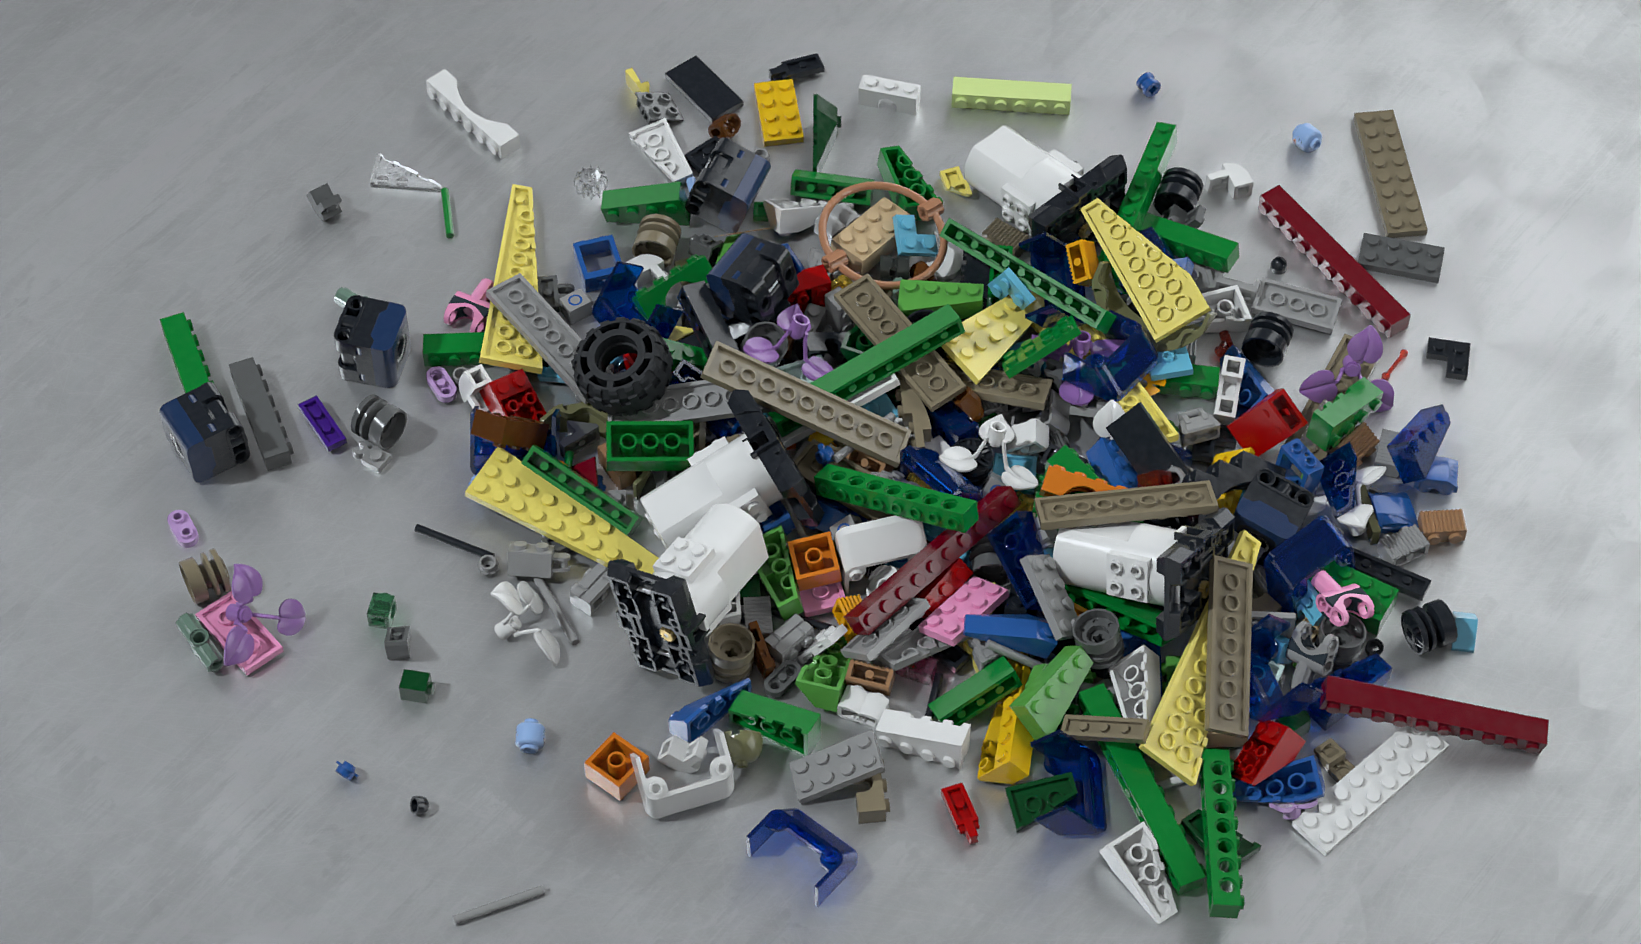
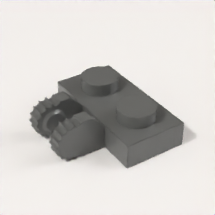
M557 275L537 277L538 293L556 312H560L559 298L574 292V285L558 284Z

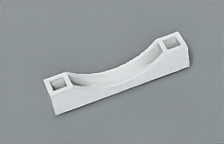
M446 69L426 80L428 96L431 99H435L443 110H447L455 121L463 124L468 132H472L480 143H484L489 148L492 154H496L499 158L504 159L520 148L519 134L507 123L485 119L475 114L463 103L459 96L457 79Z

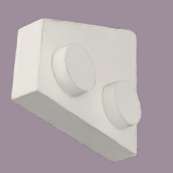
M843 624L836 627L831 625L826 630H821L814 637L816 641L797 657L798 661L803 665L813 655L816 656L833 645L848 630Z

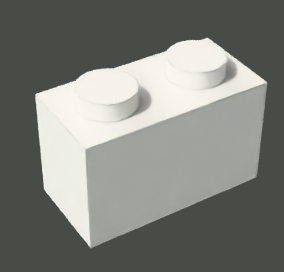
M1029 419L1027 422L1011 426L1015 436L1012 442L1006 444L1007 454L1030 456L1045 451L1049 447V426L1039 419Z

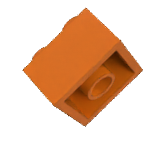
M830 531L788 541L799 591L842 581Z
M613 732L584 762L585 776L621 801L637 784L630 754L635 753L640 757L645 775L650 771L649 756Z

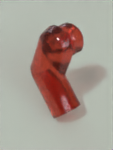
M1223 330L1219 333L1221 343L1214 349L1218 357H1222L1234 345L1228 330Z

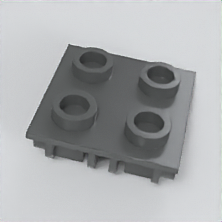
M635 92L637 97L636 105L644 119L647 120L648 125L664 118L667 121H684L669 93Z

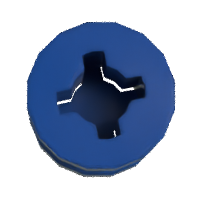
M1151 72L1144 73L1136 82L1137 87L1143 90V94L1146 97L1154 96L1161 89V83L1155 80Z

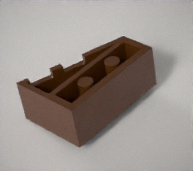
M476 409L470 434L494 442L493 446L506 449V445H508L507 447L520 450L522 447L523 450L529 451L532 445L544 449L549 424L535 419L513 415L511 417L501 416L500 413L494 412L491 414Z

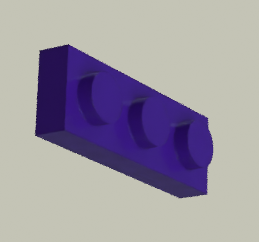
M317 395L298 404L300 412L328 452L347 443L346 437Z

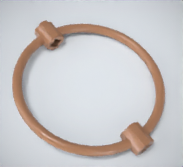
M863 182L841 190L828 201L819 219V240L825 253L821 262L827 273L830 272L832 274L839 270L853 281L863 277L847 267L849 260L843 249L833 251L827 238L828 217L833 208L845 197L856 192L874 189L902 194L920 204L917 208L919 217L927 222L933 219L939 234L945 226L940 216L944 213L942 201L934 197L927 201L915 191L889 182ZM940 237L939 251L931 266L921 274L907 280L925 281L940 268L945 259L948 241ZM874 280L883 290L900 289V281Z

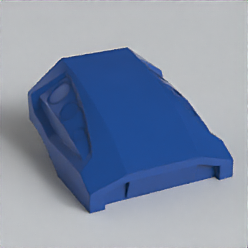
M1415 455L1413 488L1420 492H1429L1431 489H1437L1442 495L1457 493L1458 461L1448 457Z
M1368 492L1382 534L1398 533L1402 527H1410L1414 524L1419 528L1416 514L1407 493Z

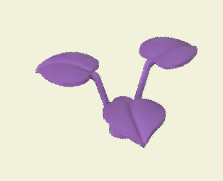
M798 304L788 307L778 315L776 323L786 333L775 346H772L769 340L762 337L750 338L743 346V351L747 355L766 364H771L778 360L779 354L775 350L781 346L788 335L793 339L803 337V360L806 362L801 367L803 374L808 379L815 381L834 370L822 358L813 356L808 359L807 337L811 324L809 318L802 313Z
M1369 325L1350 339L1347 345L1349 355L1344 357L1342 361L1343 368H1340V373L1335 380L1333 372L1320 370L1304 380L1299 388V392L1314 402L1327 403L1337 395L1338 389L1335 384L1340 382L1344 373L1350 377L1358 376L1359 380L1363 378L1360 364L1364 361L1370 364L1375 363L1381 358L1383 353L1382 340L1376 329ZM1384 379L1371 381V383L1383 391L1382 404L1375 412L1391 409L1394 403L1392 385Z
M1081 331L1082 334L1072 339L1068 346L1064 344L1040 360L1046 362L1049 357L1059 361L1060 356L1065 357L1071 348L1073 349L1074 353L1079 356L1076 381L1069 380L1062 383L1059 388V394L1066 402L1083 406L1090 403L1095 395L1094 386L1090 382H1080L1083 356L1090 350L1091 355L1097 356L1099 362L1117 364L1124 358L1129 341L1103 339L1092 342L1091 335L1086 331ZM1032 334L1031 339L1033 340L1034 338H1036V337H1038V336Z
M234 564L232 595L237 602L227 607L226 617L229 621H234V625L237 626L230 630L226 638L224 648L225 666L243 663L252 656L254 639L252 635L247 634L248 629L242 624L249 621L251 617L279 620L277 630L286 636L297 634L303 628L306 620L304 608L296 599L284 600L279 607V616L253 613L246 604L253 602V597L261 593L263 581L256 569L245 564Z

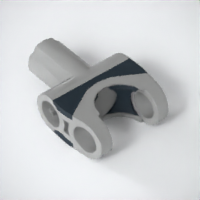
M1302 621L1296 626L1286 650V658L1297 663L1290 687L1302 693H1309L1315 673L1325 677L1331 672L1339 646L1338 637L1328 634L1317 648L1312 642V625L1306 621Z

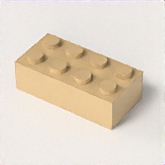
M883 197L836 235L831 241V249L833 251L843 249L849 260L847 267L863 276L881 261V255H888L897 248L893 217L896 214H910L886 197Z

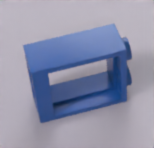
M613 235L573 243L574 258L586 293L626 284L625 270ZM611 251L615 267L587 272L583 257Z
M1298 438L1282 445L1276 465L1286 469V479L1316 495L1325 467ZM1292 463L1303 474L1302 479L1291 468Z

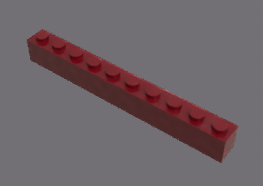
M1280 185L1260 195L1258 209L1261 214L1265 215L1302 254H1305L1311 260V263L1318 267L1324 273V276L1331 280L1338 290L1344 293L1351 303L1357 306L1364 316L1377 326L1380 332L1391 338L1408 328L1411 314Z
M996 486L977 502L979 520L967 532L963 533L951 529L944 530L849 611L844 618L854 634L870 635L1017 509L1022 503L1012 486Z
M1329 675L1322 683L1320 709L1332 714L1343 713L1348 714L1352 718L1363 717L1371 719L1373 722L1393 723L1397 727L1408 726L1418 731H1433L1442 736H1458L1462 740H1478L1483 744L1502 745L1507 749H1522L1532 754L1541 753L1548 743V719Z

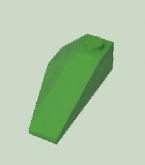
M844 636L825 649L820 656L816 655L812 663L804 665L796 679V686L816 708L837 712L838 704L847 687L845 677L850 660L852 659L845 658L840 651L847 645Z

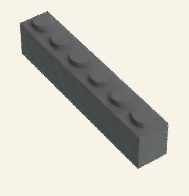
M253 357L229 364L232 380L267 471L292 464L290 455L294 454L290 442L286 443L285 441L288 438L285 427H280L279 425L281 418L278 410H273V407H275L272 395L268 396L267 394L269 387L266 379H261L263 372L260 364L256 365Z

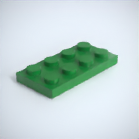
M1071 315L1058 320L1057 325L1052 328H1045L1039 333L1038 337L1033 340L1028 339L1017 350H1011L1004 354L1001 363L1008 378H1012L1082 334L1074 317Z

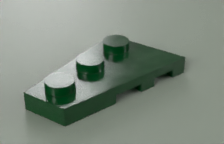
M1072 772L1005 788L1016 832H1019L1078 795Z
M1197 809L1183 818L1180 824L1204 850L1202 811ZM1236 831V836L1240 837L1237 855L1241 856L1242 863L1259 852L1261 845L1255 841L1253 843L1243 838V834Z

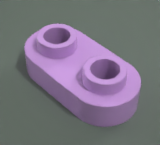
M432 367L427 371V384L437 399L444 403L455 400L457 388L446 370L442 367Z
M184 510L171 512L168 515L167 521L178 544L184 548L195 546L198 543L199 536L188 513Z

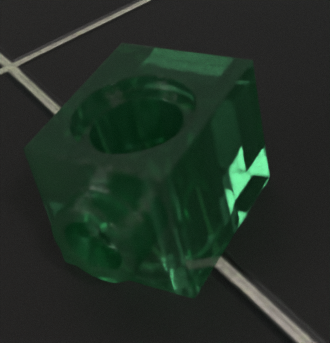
M373 592L367 611L369 626L384 629L392 626L397 610L394 595Z

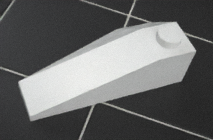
M789 198L763 200V204L771 229L778 232L781 236H789L791 233L800 232L815 225L816 218L821 215L829 200L819 199V202L801 198V202L789 201ZM845 202L851 208L854 207V203Z
M1143 821L1107 844L1099 852L1111 870L1157 924H1160L1177 913V908L1170 885L1167 884L1164 864L1161 862L1158 853L1157 841Z

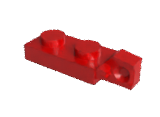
M963 782L942 788V798L959 834L965 833L969 845L977 843L979 835L976 829H980L979 818Z

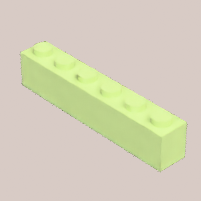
M953 77L951 108L1070 115L1072 84Z

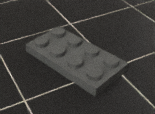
M1364 233L1358 263L1365 270L1438 283L1445 247Z

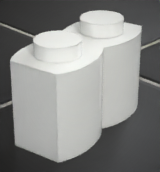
M847 685L838 704L837 715L846 720L859 722L866 727L876 729L884 709H889V699L881 693L867 692L859 685Z

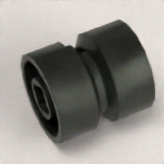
M881 255L880 281L891 282L898 277H902L905 280L909 279L910 256H898L894 259L892 255ZM896 267V271L890 270V268Z

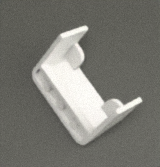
M895 515L839 529L835 534V552L841 572V584L844 594H849V581L860 580L866 573V567L907 558L909 561L925 548L927 541L923 522Z
M717 728L713 729L720 756L714 758L710 763L711 778L668 790L666 782L658 776L645 778L640 757L635 753L630 754L644 809L650 817L662 818L725 799L733 793V765L723 731Z

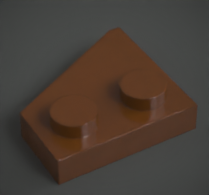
M756 620L748 623V630L755 639L754 663L765 681L774 671L776 665L774 659L769 654Z

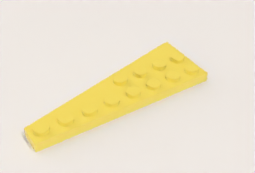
M1054 271L1046 274L1066 286L1065 282ZM1029 290L1036 300L1022 310L1013 302L1009 295L963 321L965 333L941 347L977 385L1050 305V301Z

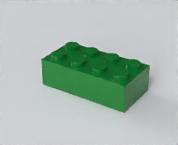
M606 421V471H685L691 467L687 459L694 454L693 421Z
M1319 553L1304 578H1308L1311 582L1318 572L1325 570L1341 587L1351 584L1359 585L1372 600L1374 614L1372 617L1364 619L1354 613H1348L1358 617L1364 623L1367 632L1378 636L1396 605L1399 589Z

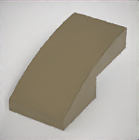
M1332 738L1314 748L1313 752L1337 783L1355 768L1346 759V752Z

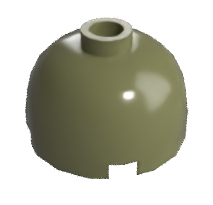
M739 730L738 734L733 735L732 731L724 732L731 761L735 768H747L748 764L755 762L760 757L763 748V735L761 736L760 732Z

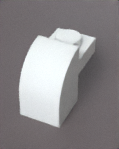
M1223 163L1221 171L1207 174L1205 188L1208 193L1227 188L1232 199L1235 200L1252 195L1254 182L1249 172L1241 165Z
M643 254L625 262L626 276L637 289L660 276L666 277L668 275L664 270V260L656 255Z
M482 364L463 372L459 379V390L464 403L469 402L474 412H476V409H480L489 413L490 411L479 391L489 382H492Z
M673 735L663 742L657 761L672 770L685 773L697 772L701 761L707 754L706 746L708 740L700 736L691 743H688Z

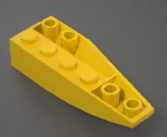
M1015 662L1011 666L1016 671L1023 685L997 701L981 748L977 779L980 781L1014 784L1029 776L1034 739L1010 707L1014 700L1025 690V684L1031 673L1030 667L1019 662Z

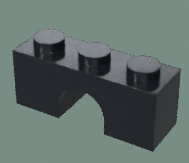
M808 332V358L820 354L824 358L827 353L835 359L837 365H843L848 362L840 351L847 332ZM803 337L796 339L793 345L799 361L803 360Z

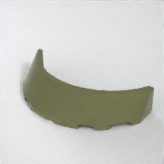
M1108 261L1100 262L1092 279V290H1094L1096 304L1117 316L1110 327V331L1120 340H1127L1135 348L1141 350L1164 352L1187 346L1201 337L1217 316L1215 312L1207 313L1204 320L1184 326L1156 343L1143 319L1127 306L1118 293L1112 276L1111 263Z
M581 401L580 403L565 406L559 404L554 406L540 419V422L549 424L547 436L568 432L567 421L597 424L600 437L606 439L608 413L596 410L590 403L584 404ZM636 471L637 479L633 482L635 499L638 500L651 471Z

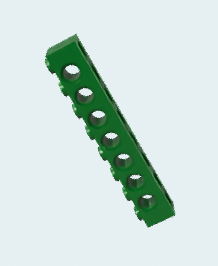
M827 464L814 476L816 495L963 533L967 532L979 520L977 501L831 464Z
M1203 748L1199 781L1209 917L1237 918L1240 909H1244L1245 900L1244 895H1240V889L1243 886V876L1239 875L1241 856L1237 855L1240 837L1236 836L1238 817L1234 816V811H1236L1237 799L1233 797L1235 778H1231L1234 761L1230 759L1229 750Z

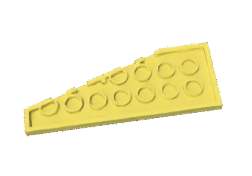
M1097 198L1080 208L1156 343L1211 311L1192 276L1140 232L1136 231L1129 223L1119 217L1100 199Z

